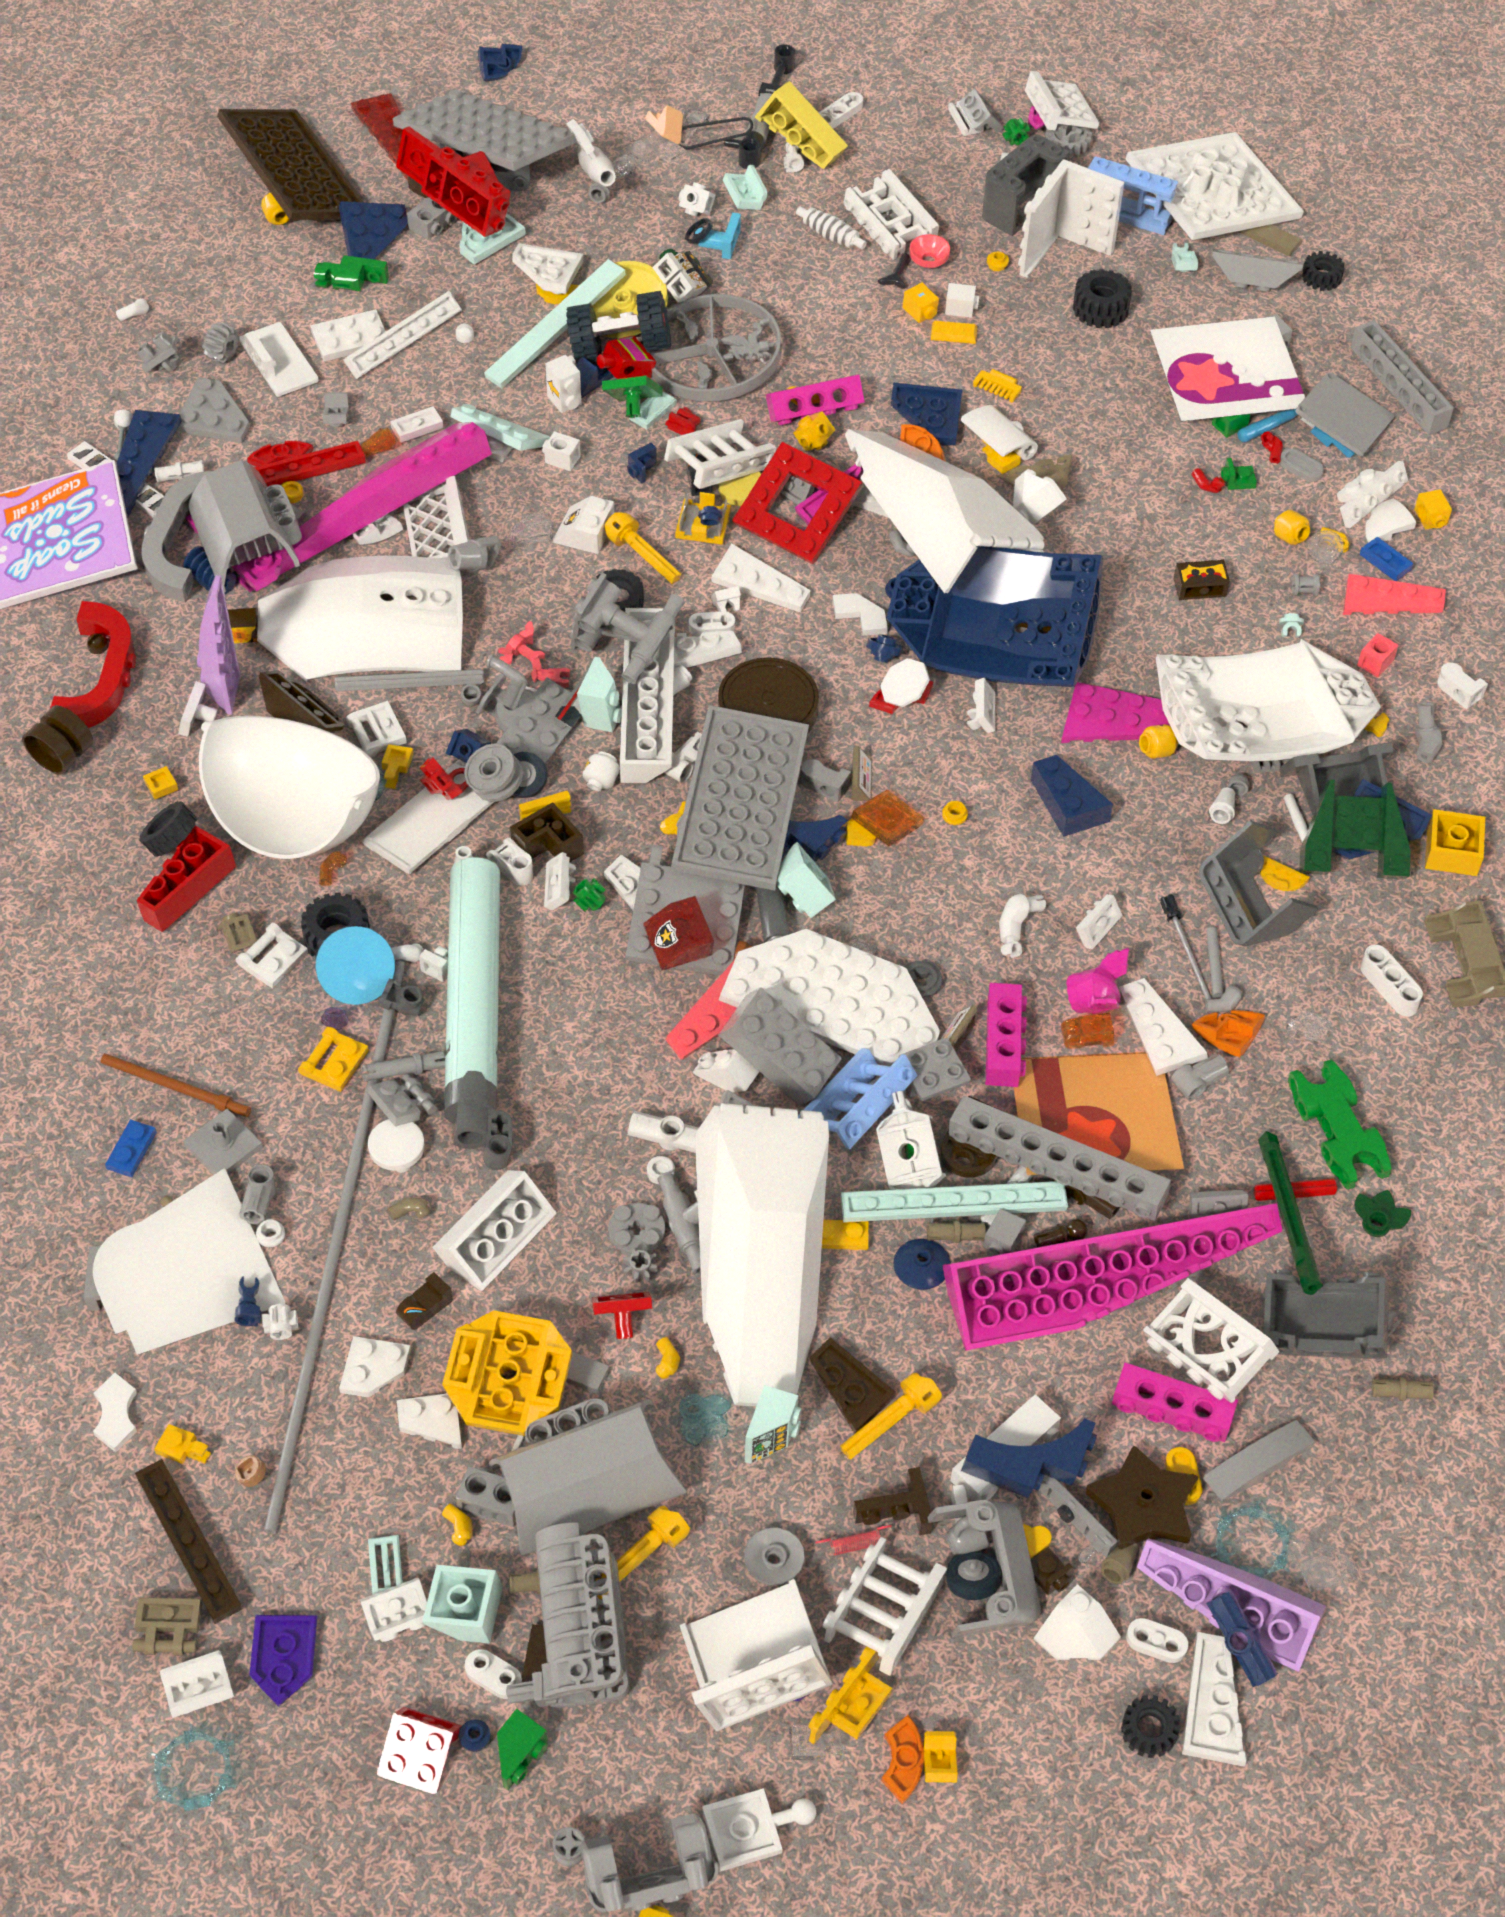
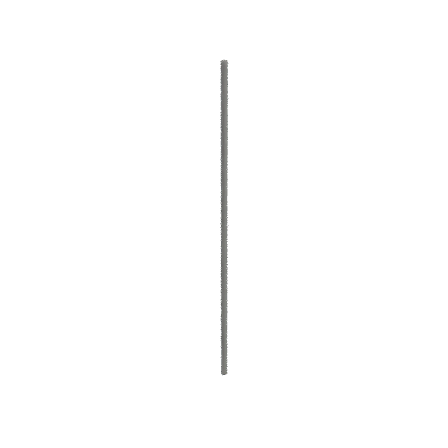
M403 960L395 961V971L392 980L399 983L402 982L406 964ZM384 1009L372 1063L384 1061L395 1009ZM379 1079L367 1081L265 1523V1533L275 1534L374 1105V1100L368 1094L369 1086L379 1083Z

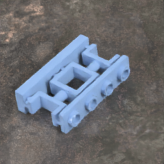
M1094 157L1088 169L1123 181L1124 189L1139 193L1138 201L1122 197L1119 222L1165 235L1172 222V216L1168 210L1162 209L1163 201L1171 203L1175 196L1178 182L1105 158ZM1147 191L1157 194L1156 198L1147 195ZM1145 204L1153 206L1154 210L1145 208Z

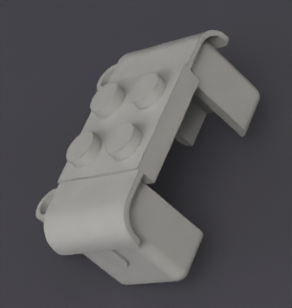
M693 1813L671 1819L680 1865L624 1879H619L612 1844H609L608 1835L583 1841L580 1845L585 1875L583 1883L592 1906L602 1912L615 1911L623 1907L625 1909L631 1907V1910L638 1911L650 1907V1902L662 1899L666 1903L678 1901L683 1898L682 1894L689 1893L690 1890L702 1889L712 1884L718 1875V1864L711 1853L706 1827L700 1816Z

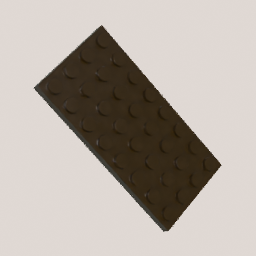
M297 109L218 110V119L290 220H340L339 205L341 201L364 202Z

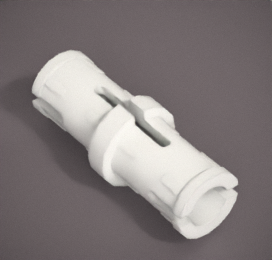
M202 460L182 464L181 462H176L175 465L155 467L157 483L176 479L180 481L189 475L205 472Z

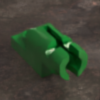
M343 255L340 264L329 262L317 263L314 270V278L318 280L315 282V286L328 288L332 284L335 290L345 289L360 292L364 281L387 284L389 279L388 265L386 261Z

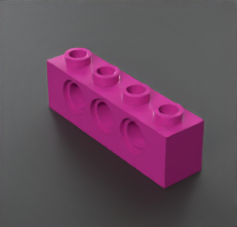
M860 375L765 394L771 422L778 421V425L792 423L791 418L800 416V419L807 415L810 416L821 411L825 415L836 413V408L844 407L845 411L858 409V404L865 402ZM836 389L842 394L840 402H836L833 398V393ZM814 394L820 398V403L817 407H814L811 403V397ZM791 399H795L798 403V408L795 412L789 408Z
M989 983L985 1085L1018 1087L1020 1076L1025 1077L1026 1060H1021V1055H1025L1026 1039L1021 1038V1033L1026 1032V1017L1021 1016L1022 1012H1026L1027 996H1022V985Z
M1124 1362L1111 1405L1117 1406L1119 1410L1125 1413L1135 1412L1144 1415L1148 1420L1155 1423L1165 1422L1174 1425L1177 1430L1182 1432L1192 1431L1201 1434L1205 1439L1212 1442H1225L1238 1400L1235 1399L1233 1403H1230L1224 1397L1218 1400L1207 1389ZM1140 1393H1147L1151 1398H1143ZM1173 1402L1178 1404L1180 1407L1173 1408L1168 1403ZM1196 1412H1203L1208 1417H1200Z

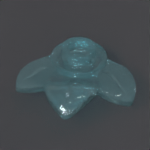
M690 1394L684 1397L679 1404V1414L683 1419L681 1432L686 1441L697 1447L702 1442L704 1436L714 1440L727 1438L728 1425L722 1415L731 1408L729 1401L718 1395H710L703 1398L697 1394ZM690 1407H697L699 1411L691 1413L688 1409Z

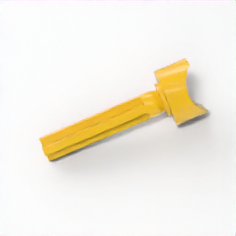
M615 512L604 525L606 535L616 546L620 547L627 543L672 585L675 581L680 580L681 573L637 533L639 523L633 516L628 513Z
M911 1373L900 1382L904 1395L840 1445L841 1451L851 1460L914 1408L923 1414L930 1411L942 1398V1393L934 1381L930 1378L921 1377L918 1373Z
M666 1505L659 1506L647 1517L652 1530L648 1531L616 1560L619 1582L655 1551L662 1542L675 1548L687 1537L690 1527L678 1512L669 1511ZM601 1574L602 1578H607L606 1574ZM597 1595V1597L601 1600L602 1595Z

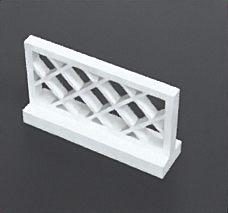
M1030 72L1025 92L1048 130L1056 131L1057 124L1098 129L1099 121L1076 84L1043 80L1039 72Z
M455 475L447 478L446 484L435 486L411 500L421 501L416 508L410 506L408 502L403 505L412 556L419 557L425 550L431 553L428 558L448 559V553L442 552L447 545L454 546L470 540L461 493ZM445 494L439 502L432 500L435 495ZM427 504L434 506L429 514L422 511ZM440 510L448 512L443 519L435 517ZM417 516L425 518L420 525L412 523ZM431 521L438 524L433 531L426 529ZM444 527L451 530L446 537L439 534ZM421 533L428 536L422 543L415 540ZM434 539L441 541L436 549L428 546Z

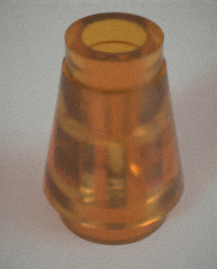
M386 427L385 429L380 428L360 446L364 455L368 457L393 449L392 446L396 444V440L390 429Z

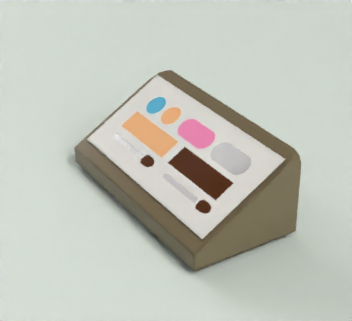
M859 746L853 747L851 800L871 801L872 762Z
M972 1005L958 1012L940 1038V1040L947 1038L955 1052L976 1023L977 1006Z

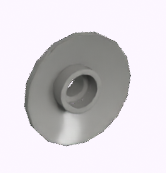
M778 1527L765 1528L755 1533L747 1542L744 1550L745 1566L750 1575L757 1581L770 1586L783 1585L793 1580L801 1572L805 1560L804 1548L799 1539L790 1531ZM771 1557H777L780 1561L778 1564H771L768 1560Z

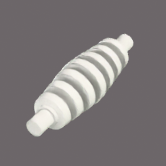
M801 206L798 207L796 214L803 218V223L813 231H816L820 236L822 235L826 240L830 238L831 242H837L848 248L856 246L863 250L866 247L867 242L859 238V232L853 230L851 226L846 225L838 217L812 207L808 210Z

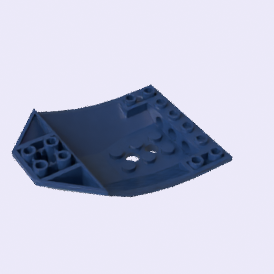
M976 546V551L948 593L943 592L920 559L896 576L886 618L918 659L926 666L950 674L976 679L985 678V680L1003 683L1075 687L1090 656L1098 620L1102 555L1045 553L992 546ZM1019 623H1027L1028 628L1024 632L1018 633L1015 631V627ZM1043 627H1052L1051 630L1046 634L1040 633V630Z

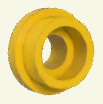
M996 251L987 256L986 262L991 270L1002 271L1008 266L1009 258L1006 254Z
M950 801L943 808L942 817L948 824L960 825L967 820L968 811L962 802Z

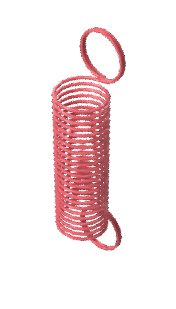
M892 1525L877 1527V1531L892 1527ZM873 1530V1532L857 1534L854 1537L852 1535L850 1538L846 1536V1538L842 1537V1539H832V1544L835 1548L834 1555L843 1554V1545L845 1547L846 1544L847 1547L848 1544L849 1547V1541L850 1546L852 1541L853 1546V1540L854 1546L855 1540L856 1546L858 1540L857 1549L855 1547L856 1551L867 1549L869 1547V1540L867 1546L866 1539H874V1537L876 1539L877 1531ZM831 1538L816 1541L815 1543L830 1541L831 1544Z

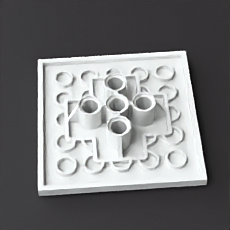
M1236 132L1127 152L1125 160L1131 167L1178 182L1175 196L1171 203L1163 201V206L1191 240L1302 218L1304 212L1302 208Z

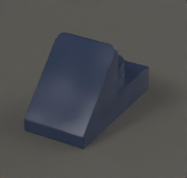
M584 357L576 365L580 371L581 399L600 387L602 381H608L614 377L607 368L601 369L598 367L597 362L590 363Z

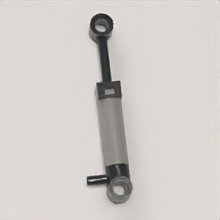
M782 44L775 48L774 70L776 72L771 84L762 82L760 86L758 102L751 117L753 121L752 131L745 135L743 140L730 139L724 141V146L739 149L738 163L744 169H747L748 165H754L756 168L760 164V155L768 136L770 125L763 120L760 122L755 116L771 95L781 87L780 82L783 74H790L794 71L795 49L791 45Z

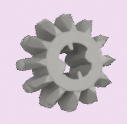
M224 322L212 323L210 329L206 330V337H203L205 340L202 348L205 349L204 355L216 362L224 363L225 361H230L231 356L235 355L236 348L239 347L237 345L240 339L237 336L238 330Z

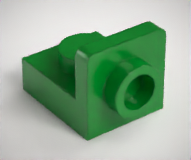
M1227 458L1225 467L1221 468V478L1226 481L1227 489H1256L1257 481L1253 466L1234 467L1232 458Z

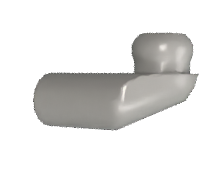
M898 530L892 531L889 534L891 543L897 553L909 557L916 555L910 545L904 542Z

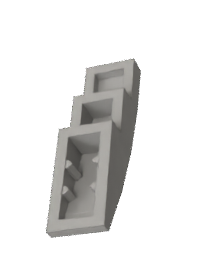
M1295 1420L1230 1457L1207 1473L1203 1479L1221 1501H1224L1260 1483L1267 1474L1284 1467L1291 1458L1311 1449L1315 1441L1301 1424Z

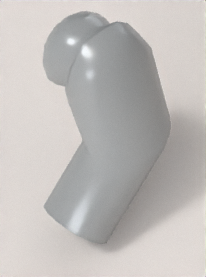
M1229 986L1225 989L1220 999H1206V1012H1231L1241 1000L1240 989L1235 986Z

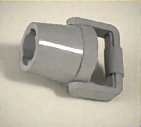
M498 536L471 539L467 542L451 546L448 550L449 564L454 570L479 571L492 567L502 543ZM486 546H491L487 554Z

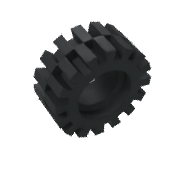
M1319 251L1317 255L1316 252H1313L1311 256L1308 255L1305 259L1302 271L1303 282H1307L1306 285L1308 287L1313 285L1312 289L1314 290L1317 287L1320 288V291H1324V288L1327 291H1331L1332 287L1336 289L1341 284L1345 264L1341 258L1337 259L1336 254L1331 256L1328 251H1326V254H1323V251Z
M1143 1695L1140 1701L1138 1698L1134 1699L1132 1705L1129 1704L1126 1708L1122 1720L1121 1733L1124 1732V1742H1129L1128 1748L1132 1751L1137 1749V1755L1142 1757L1144 1753L1148 1754V1758H1154L1155 1754H1158L1159 1757L1163 1756L1165 1751L1169 1752L1173 1748L1180 1732L1179 1715L1175 1716V1707L1172 1705L1169 1708L1167 1706L1169 1701L1166 1699L1159 1702V1696L1153 1695L1152 1699H1148V1695ZM1146 1716L1157 1718L1162 1724V1733L1156 1737L1144 1735L1139 1729V1721Z

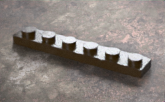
M163 1459L135 1472L141 1488L214 1624L242 1610L240 1601Z

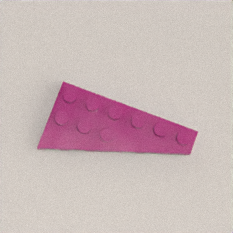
M1077 682L1061 743H1070L1073 740L1093 742L1096 739H1108L1109 741L1139 740L1140 735L1147 727L1164 724L1170 726L1164 714L1161 699Z

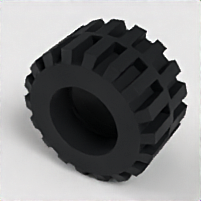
M1091 270L1090 273L1082 274V277H1079L1075 287L1073 301L1075 316L1079 317L1082 323L1086 321V325L1090 327L1092 325H1096V328H1101V326L1110 328V325L1118 326L1119 322L1123 323L1125 317L1129 314L1132 295L1131 284L1128 283L1126 277H1122V274L1114 273L1112 270Z
M328 893L324 894V898L320 899L317 897L313 900L314 904L309 903L306 906V912H303L301 916V928L305 947L308 949L311 957L315 956V959L324 940L334 933L325 931L328 927L345 925L347 927L358 926L370 929L365 906L361 905L360 900L357 898L352 900V895L349 894L341 896V893H335V895L330 896Z

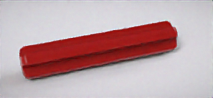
M1333 1178L1291 1182L1295 1198L1335 1195L1337 1191L1336 1180ZM1272 1183L1256 1184L1254 1187L1255 1200H1276Z

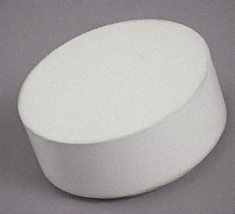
M665 1156L654 1157L647 1164V1176L655 1184H659L657 1179L661 1174L665 1172L675 1174L673 1161Z

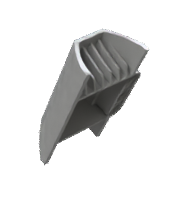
M243 460L203 476L191 496L188 508L215 576H221L224 592H226L224 584L228 568L245 561H251L253 558L261 557L268 553L271 554L273 551L285 548L292 558L295 567L300 566L292 545L301 540L302 534L294 511L281 485L267 487L265 480L258 470Z
M598 1398L589 1399L531 1422L525 1432L528 1445L492 1458L489 1462L492 1470L501 1467L514 1506L521 1556L536 1552L535 1534L543 1528L563 1523H579L583 1533L687 1493L684 1484L660 1453L644 1412L655 1408L652 1400L645 1399L610 1413L607 1404L603 1400ZM593 1412H604L602 1418L597 1420L590 1419ZM570 1421L576 1423L574 1429L569 1431L562 1430L565 1423ZM545 1432L548 1434L545 1440L540 1442L534 1441V1437L538 1433Z

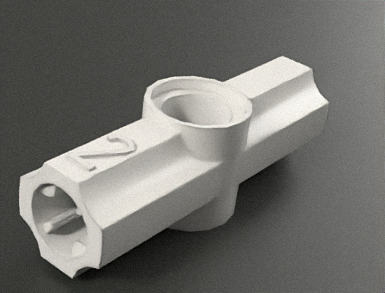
M634 1111L630 1119L628 1135L659 1143L666 1150H676L679 1148L696 1153L695 1133L699 1128L684 1124L676 1116L661 1118ZM668 1132H674V1133H676V1134H674V1135H669V1134H667V1133H668Z

